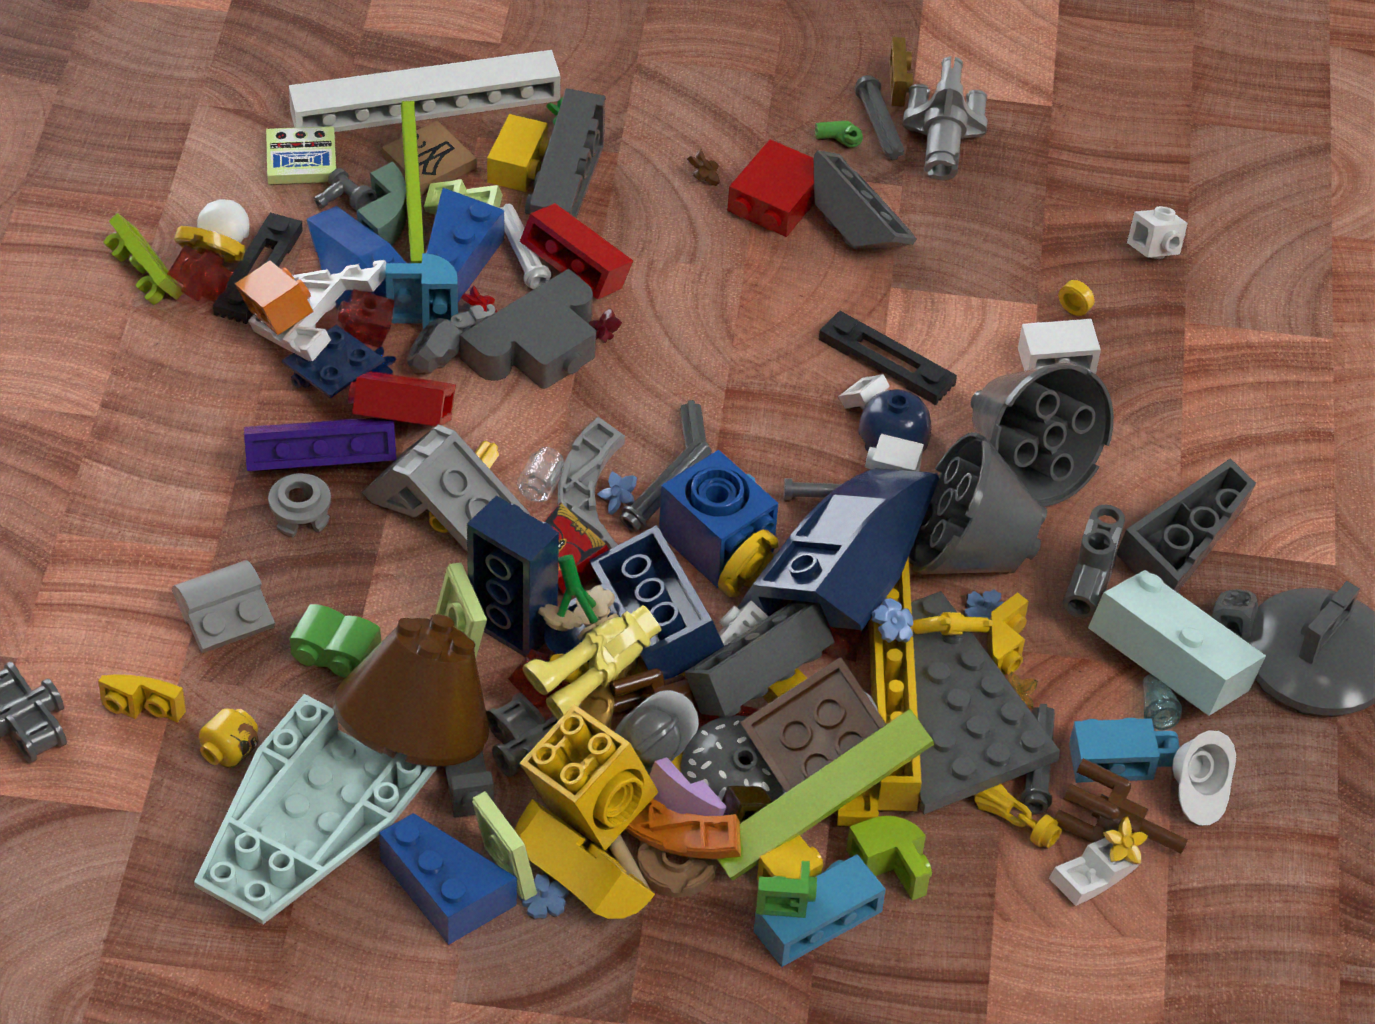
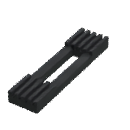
M269 213L245 252L243 260L239 262L213 304L215 316H218L220 313L222 318L228 315L229 320H233L235 317L236 322H240L242 319L243 324L248 323L253 313L248 309L235 283L248 275L263 248H268L269 245H271L273 251L266 263L272 261L279 267L286 254L290 253L303 231L302 221Z
M842 311L837 312L819 331V340L847 356L849 354L854 355L907 385V390L934 405H937L938 400L941 401L943 396L947 394V391H950L956 385V374ZM864 339L917 370L913 373L859 342H862Z

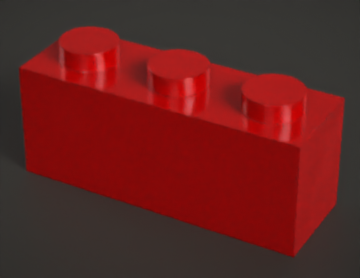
M556 203L530 213L519 241L561 273L569 268L591 287L593 297L597 300L622 289L634 261Z

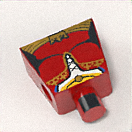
M560 502L544 522L550 524L559 532L558 559L564 555H573L582 586L597 576L589 560L608 551L609 548ZM558 562V591L564 595L566 587Z

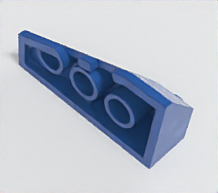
M338 206L307 218V225L314 249L320 261V269H328L331 275L341 273L346 266L359 264L361 270L373 268V262L385 260L386 263H406L390 243ZM386 278L374 292L345 290L335 301V307L347 321H350L386 305Z

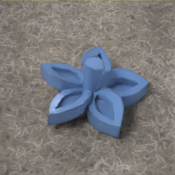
M612 471L608 480L610 487L597 493L604 500H610L608 511L613 515L619 509L621 502L628 506L635 502L630 492L636 487L637 477L630 475L622 478Z

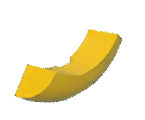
M532 799L514 829L524 842L528 859L572 892L593 913L607 919H623L636 914L651 901L655 893L632 873L627 875V871L618 864L619 862L595 843L591 842L588 848L585 847L583 843L586 839L575 831V828Z

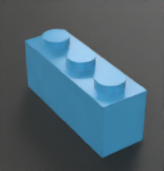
M857 854L845 861L838 860L834 862L825 872L816 876V901L807 903L806 918L760 915L755 913L754 933L781 967L882 912L886 889Z

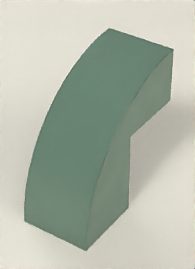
M393 161L370 173L371 188L377 193V199L357 210L358 221L390 243L391 246L402 234L407 220L406 183L401 171Z

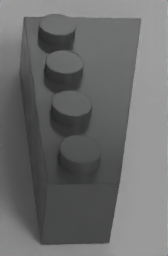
M566 88L548 148L544 154L541 170L537 172L535 177L533 194H528L526 200L525 214L530 215V213L556 203L577 219L604 147L606 96Z
M1231 458L1127 528L1117 550V556L1135 574L1146 570L1160 577L1164 584L1178 593L1244 510L1256 482Z

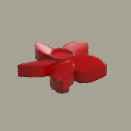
M474 285L470 289V295L464 293L461 297L472 306L481 305L485 312H487L488 304L494 305L495 303L493 297L480 295Z

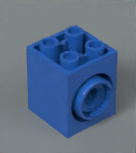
M717 450L661 485L659 529L665 540L718 588L719 577L725 565L735 551L749 537L760 530H768L774 536L776 535L779 503L720 450Z

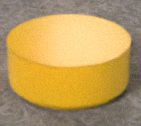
M1078 280L1068 281L1058 294L1063 308L1076 316L1085 315L1095 303L1094 295L1090 288Z

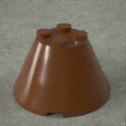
M435 614L432 615L431 619L401 618L398 621L397 627L338 685L333 699V710L337 720L352 737L363 745L381 754L384 748L407 755L405 762L426 766H449L461 764L475 758L483 751L484 745L488 740L489 724L474 652V641L468 638L462 631L453 627L454 621L445 615Z

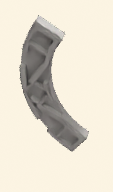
M597 417L576 438L572 444V450L568 454L566 461L562 464L558 481L557 504L561 502L596 534L610 550L618 546V544L599 521L596 511L595 490L597 481L606 463L624 445L625 435L600 417Z

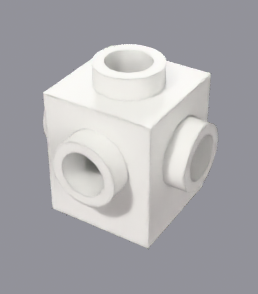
M1159 206L1155 210L1134 212L1127 243L1147 258L1163 259L1168 255H1178L1181 252L1188 223L1175 215L1176 212L1168 207Z

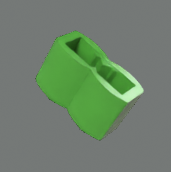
M311 604L289 638L291 655L303 665L328 667L336 675L346 678L381 643V630L378 625L367 619L357 616H344L332 608Z

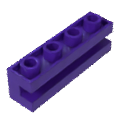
M363 418L244 427L247 471L397 460L394 421L390 419Z

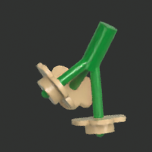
M564 555L558 559L566 587L559 607L546 604L545 607L539 608L538 613L544 616L548 626L559 631L581 627L582 623L588 626L577 636L579 640H582L593 628L609 619L619 617L617 613L607 617L610 613L609 606L613 604L615 596L610 590H604L600 585L593 587L591 591H585L581 586L573 555ZM572 596L576 597L577 604L574 612L567 610Z

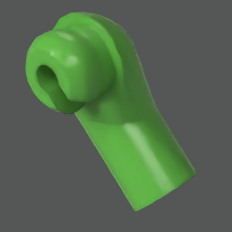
M849 121L815 123L816 139L834 138L846 147H856L863 140L861 129Z

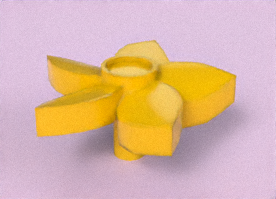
M1128 816L1123 817L1118 831L1110 830L1103 832V834L1113 844L1109 853L1111 862L1120 861L1125 858L1128 862L1138 865L1141 864V852L1137 846L1143 844L1148 835L1142 832L1131 834L1132 828Z

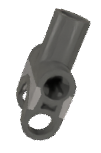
M1105 504L1095 507L1091 512L1082 536L1078 560L1063 600V608L1076 618L1086 619L1087 617H1092L1103 593L1107 590L1115 566L1116 551L1125 522L1124 513L1115 506ZM1104 515L1111 516L1117 522L1112 524L1104 523L1098 517Z

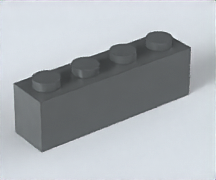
M794 600L684 673L700 713L717 715L719 718H728L737 714L741 710L740 706L747 701L765 695L768 692V687L775 682L792 677L796 673L795 669L803 663L812 662L820 658L822 651L835 642L820 603Z

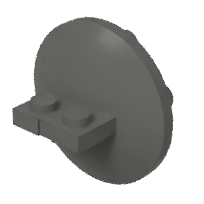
M1346 581L1338 592L1321 588L1292 589L1270 597L1258 607L1251 637L1246 642L1266 655L1255 678L1265 693L1295 708L1299 713L1306 715H1346L1364 710L1375 704V612L1362 602L1356 600L1360 588Z

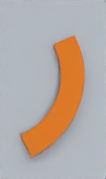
M653 798L625 829V831L638 840L661 851L679 856L703 859L741 857L740 821L736 814L724 816L680 814L667 809L665 805Z

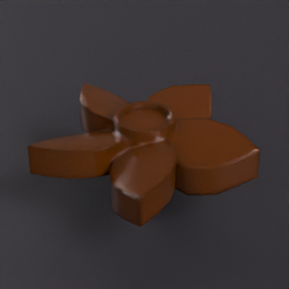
M702 149L696 153V158L694 156L687 158L697 168L693 173L695 178L705 180L708 184L714 186L720 183L719 176L716 173L719 165L715 161L706 160Z

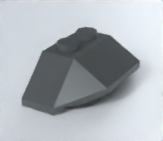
M816 151L814 154L815 205L823 212L824 220L840 231L843 235V241L848 246L854 249L878 250L913 245L916 242L917 238L869 184L846 163V160L840 154Z

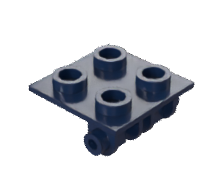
M337 324L327 330L331 341L313 361H308L295 353L282 360L284 365L294 371L291 381L295 387L301 388L303 386L307 388L312 384L331 398L351 385V382H355L358 376L370 372L385 362L383 357Z

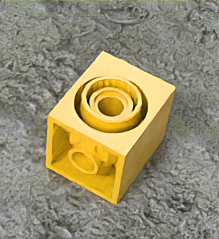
M575 704L520 762V765L549 810L604 851L659 792L631 743Z

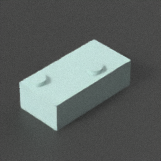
M1146 570L1105 591L1088 627L1208 716L1250 690L1266 657L1262 652L1164 584L1160 577Z

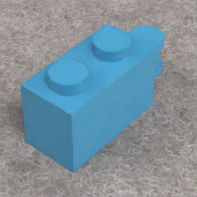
M1152 718L1074 721L1069 742L1076 783L1095 782L1076 773L1083 758L1129 781L1154 780L1157 767L1173 766V758L1180 748L1178 734L1174 731H1154Z

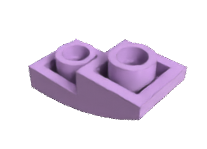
M667 757L654 762L649 776L659 791L654 797L655 800L665 805L667 809L680 814L724 815L726 805L703 780L690 784Z

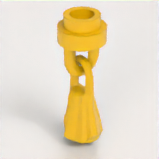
M1002 784L974 794V800L979 810L996 814L1015 826L1025 827L1028 825L1033 831L1030 841L1038 847L1045 846L1051 848L1059 839L1062 828L1057 826L1058 821L1045 815L1037 822L1032 818L1030 809L1011 796ZM1014 806L1015 808L1022 811L1024 814L1019 813L1017 815L1018 818H1016L1009 812Z

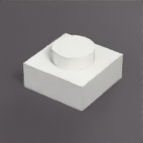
M884 374L861 378L838 397L845 409L858 406L864 409L865 405L876 394L885 391L890 385Z

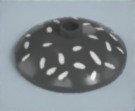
M747 716L721 717L708 722L697 730V733L685 747L681 760V773L690 784L703 780L721 801L727 786H759L766 791L772 801L786 793L740 722L748 718ZM746 757L750 760L751 764L743 765L738 761V758Z

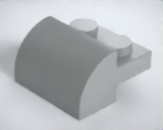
M248 560L172 587V592L186 624L189 623L201 654L274 628V619L261 591L262 583Z

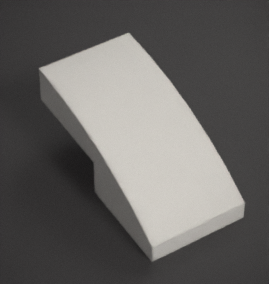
M1104 838L1087 845L1081 857L1056 866L1049 879L1077 906L1118 883L1135 870L1139 864L1130 863L1125 858L1120 861L1111 862L1109 853L1113 844Z

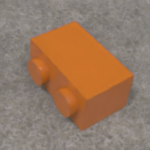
M268 261L235 283L250 312L277 335L314 312L307 300L311 297V294L302 280L298 279L295 281L286 267L280 269L272 261Z

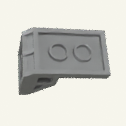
M439 424L408 447L397 460L391 463L362 491L371 503L412 517H416L428 509L466 551L467 523L496 495L509 503L518 505L524 512L530 515L527 509L456 431Z

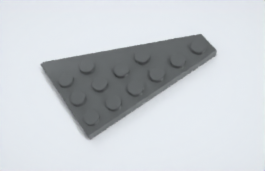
M942 591L911 602L913 621L915 619L941 616L943 612L957 613ZM913 630L918 720L934 741L933 746L920 754L922 781L920 810L924 815L1059 760L1060 750L972 632H962L963 634L960 636L943 635L940 631L917 635Z

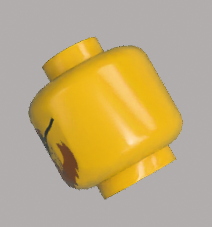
M222 709L199 731V740L202 746L200 752L202 756L212 765L236 766L256 748L258 744V725L251 715L242 709Z

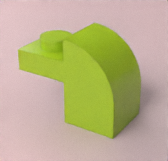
M879 816L849 827L846 850L850 857L857 854L875 876L894 870L912 901L927 895L932 869L927 857L923 854L926 835L918 826L900 817Z

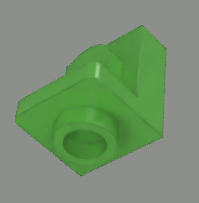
M801 861L799 879H788L783 876H759L756 914L806 918L807 903L816 901L817 877L809 876L810 861Z

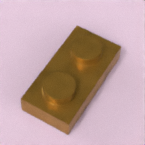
M892 37L889 60L891 106H905L906 93L909 92V87L913 85V73H907V71H911L912 51H906L905 37Z

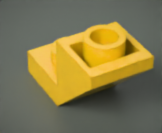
M1018 592L991 612L990 620H992L993 626L989 628L987 633L988 654L1003 675L1013 674L1023 662L1022 652L1025 639L1019 633L1027 623L1025 617L1029 601Z

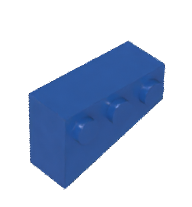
M442 188L427 253L444 258L455 268L458 277L459 302L462 295L468 290L504 241V210Z
M413 813L379 832L381 862L448 945L517 905V877Z

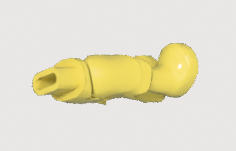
M642 605L631 614L626 611L622 614V617L609 619L593 628L591 632L586 634L582 642L560 658L551 662L534 659L522 668L533 687L539 693L546 695L589 660V670L546 698L548 708L559 721L574 704L579 707L580 703L599 685L605 688L611 680L614 681L618 674L639 656L643 647L646 648L651 645L649 639L659 633L661 627L647 607Z

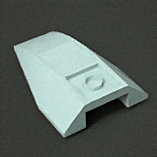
M303 694L257 749L194 881V885L203 892L264 924L375 839L379 832L390 827L435 772L437 766L405 762L407 755L397 753L392 758L384 753L381 754L370 749L352 736L338 730V720L331 707Z

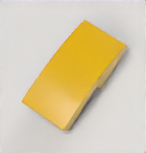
M102 675L98 680L101 703L115 714L122 713L136 719L145 708L156 717H165L178 723L186 712L183 688L177 685L135 675Z

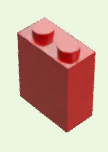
M769 139L729 186L727 211L787 237L815 204L814 158Z
M370 371L358 376L356 382H351L348 403L353 404L352 414L437 426L438 424L442 426L452 420L456 384Z

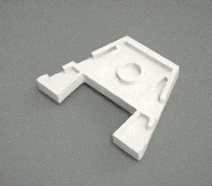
M374 261L373 268L362 270L359 264L346 266L341 273L332 275L328 269L292 275L295 281L298 279L302 280L308 288L311 297L307 300L314 312L279 335L273 332L255 315L248 322L255 333L308 361H313L331 341L327 331L315 328V324L326 312L334 308L336 305L335 301L345 290L374 292L386 278V261Z

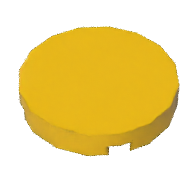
M191 226L178 227L174 238L181 248L209 259L224 255L223 260L227 263L242 261L246 250L244 245L232 238Z
M760 530L749 537L735 551L725 565L719 577V589L729 597H738L740 595L738 589L741 586L745 585L751 588L773 559L774 554L771 552L772 547L774 549L779 547L777 537L768 530Z

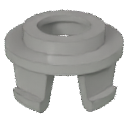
M303 473L291 474L281 478L271 487L268 496L269 507L277 518V529L283 534L294 537L297 533L298 524L311 522L316 532H320L328 524L330 516L327 514L331 504V493L327 484L320 478ZM295 488H302L304 496L309 500L293 502L289 500V492Z

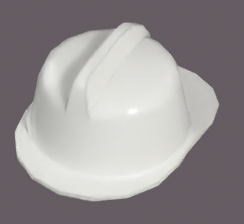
M1208 730L1199 734L1195 739L1184 743L1177 750L1173 758L1172 769L1174 777L1179 783V802L1182 811L1191 822L1197 825H1211L1218 821L1226 811L1229 801L1232 776L1236 763V752L1230 738L1220 731Z

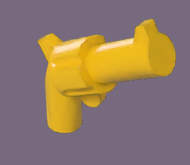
M943 612L941 616L915 619L913 621V630L917 635L939 631L943 635L959 636L963 634L962 632L987 633L989 628L993 626L992 620H989L987 617H964L961 613Z

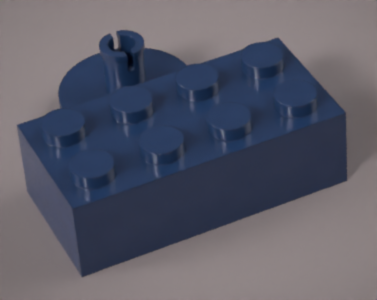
M657 525L589 560L599 579L600 586L604 590H610L615 596L613 604L609 606L610 613L607 617L616 613L619 617H622V614L626 611L631 614L644 605L660 625L661 631L649 639L651 645L646 648L643 647L639 654L648 670L658 668L663 672L664 680L673 678L724 647L713 620ZM576 598L570 601L567 610L574 612L577 607ZM582 623L581 627L559 631L546 624L544 640L552 656L561 653L566 654L584 640H579L577 636L588 626Z

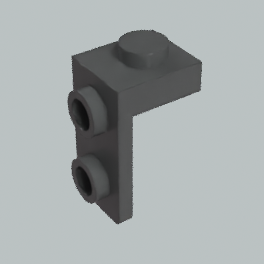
M483 751L467 762L444 766L454 818L476 815L472 802L473 797L484 791L494 802L491 771H486Z

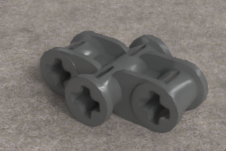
M8 662L4 665V669L0 671V738L9 734L23 757L31 764L37 760V755L56 745L61 748L67 744L63 729L57 719L50 713L53 710L56 712L63 710L64 704L60 693L50 679L47 678L41 681L40 687L31 690L17 667L12 662Z
M522 692L513 695V701L499 709L491 708L486 711L491 732L503 743L493 746L492 754L500 770L508 777L517 774L518 768L521 767L520 762L558 722L553 714L551 718L545 720L540 711Z

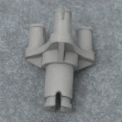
M952 56L942 60L941 80L929 101L930 89L926 85L914 84L909 87L908 108L904 111L903 125L906 129L928 135L924 171H928V176L937 180H949L957 175L961 139L981 137L987 132L988 119L985 116L987 94L981 90H971L966 94L965 102L963 85L961 84L963 61L955 57L954 67L951 68Z

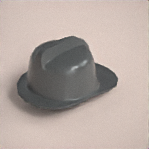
M672 690L659 691L648 697L625 716L617 726L615 733L631 743L646 771L650 773L655 761L666 757L672 761L685 750L689 741L697 733L699 726L698 713L693 703L683 694Z

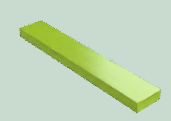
M402 101L401 119L411 263H422V253H425L415 106L414 101Z
M909 709L740 824L741 857L718 859L730 879L734 881L759 864V856L803 834L933 746L934 741L913 711Z

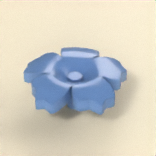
M993 589L990 592L984 591L983 596L976 591L968 594L967 609L964 611L965 616L987 617L990 620L991 612L1004 603L1003 601L1000 602L1001 593Z
M884 599L882 601L883 605L878 606L876 610L871 612L873 616L872 621L882 624L879 626L882 640L890 643L896 638L899 642L904 641L907 643L913 636L912 629L910 628L913 625L912 614L909 609H902L901 603L894 599Z
M537 874L534 879L537 895L526 901L518 895L522 905L528 907L527 914L535 919L546 918L548 912L550 915L557 917L565 911L566 901L564 898L568 896L569 890L557 880L550 884L547 874Z

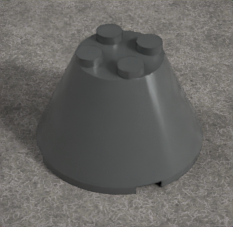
M1057 363L1000 376L990 381L982 390L974 393L971 399L974 431L989 440L1041 506L1055 505L1080 491L1099 469L1100 466L1096 465V462L1101 455L1104 444L1110 445L1114 423L1110 394L1096 374L1076 364Z
M976 432L962 436L949 448L935 468V470L941 472L939 474L940 479L910 551L909 563L914 565L912 570L920 574L1014 573L1026 558L1032 560L1038 553L1041 540L1037 536L1041 525L1046 519L1047 508L1037 502L985 436Z

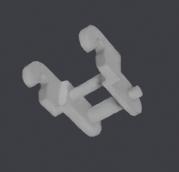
M488 304L487 312H485L481 305L470 307V311L453 315L450 322L464 333L480 323V321L495 314V307L492 304Z

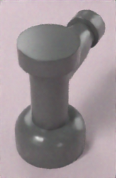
M337 168L329 176L328 183L331 186L322 194L320 193L314 197L315 203L322 209L328 205V202L346 193L350 197L351 207L357 211L375 201L377 193L367 185H356L349 179V175L344 169Z

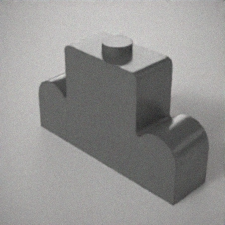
M568 268L460 334V359L480 377L490 381L506 378L510 374L512 366H516L542 389L552 386L569 374L576 373L583 365L595 358L596 330L589 325V321H592L593 307L591 287Z

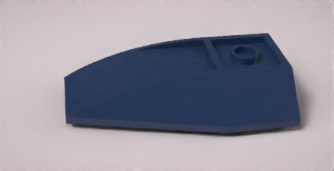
M875 468L863 472L840 485L826 496L797 526L753 583L737 608L740 610L748 602L752 601L769 617L775 612L783 599L820 603L830 627L863 630L872 617L871 612L882 604V601L900 579L940 479L938 473Z

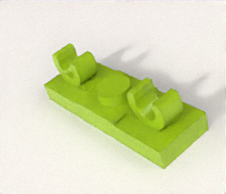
M119 213L114 215L109 222L117 233L108 235L103 243L113 251L112 255L119 261L126 260L132 254L129 258L131 264L142 274L146 271L148 272L149 276L142 277L136 284V287L146 294L144 296L146 300L155 305L162 300L165 292L177 300L185 293L184 289L139 230Z

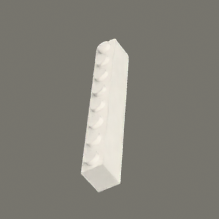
M552 50L288 85L290 112L294 128L334 126V132L402 123V101H414L416 121L556 102L560 99L561 76Z

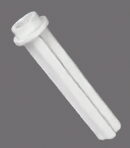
M505 204L504 207H500V209L504 210V231L525 272L523 280L526 286L534 290L550 280L551 272L547 266L542 265L537 254L519 242L524 226L513 205Z

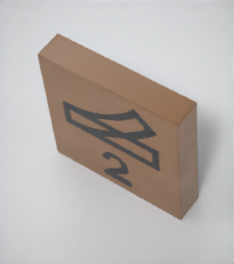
M438 120L417 130L421 195L428 192L430 183L452 181L477 168V158ZM402 137L383 146L382 157L388 163L393 161L405 179Z

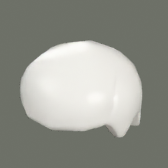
M219 199L210 202L199 213L197 228L222 234L239 243L249 236L250 225L248 215L244 208L233 200Z

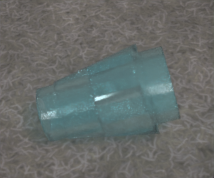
M1152 674L1146 676L1143 680L1144 718H1152L1153 727L1157 730L1171 729L1180 721L1182 705L1170 687Z

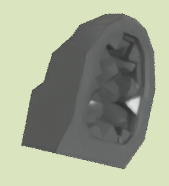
M437 318L429 322L420 332L407 356L409 367L414 373H432L436 368H444L449 360L459 352L460 334L463 332L447 319Z
M1233 589L1225 591L1219 595L1215 602L1212 618L1246 641L1251 637L1258 611L1257 597L1248 590Z

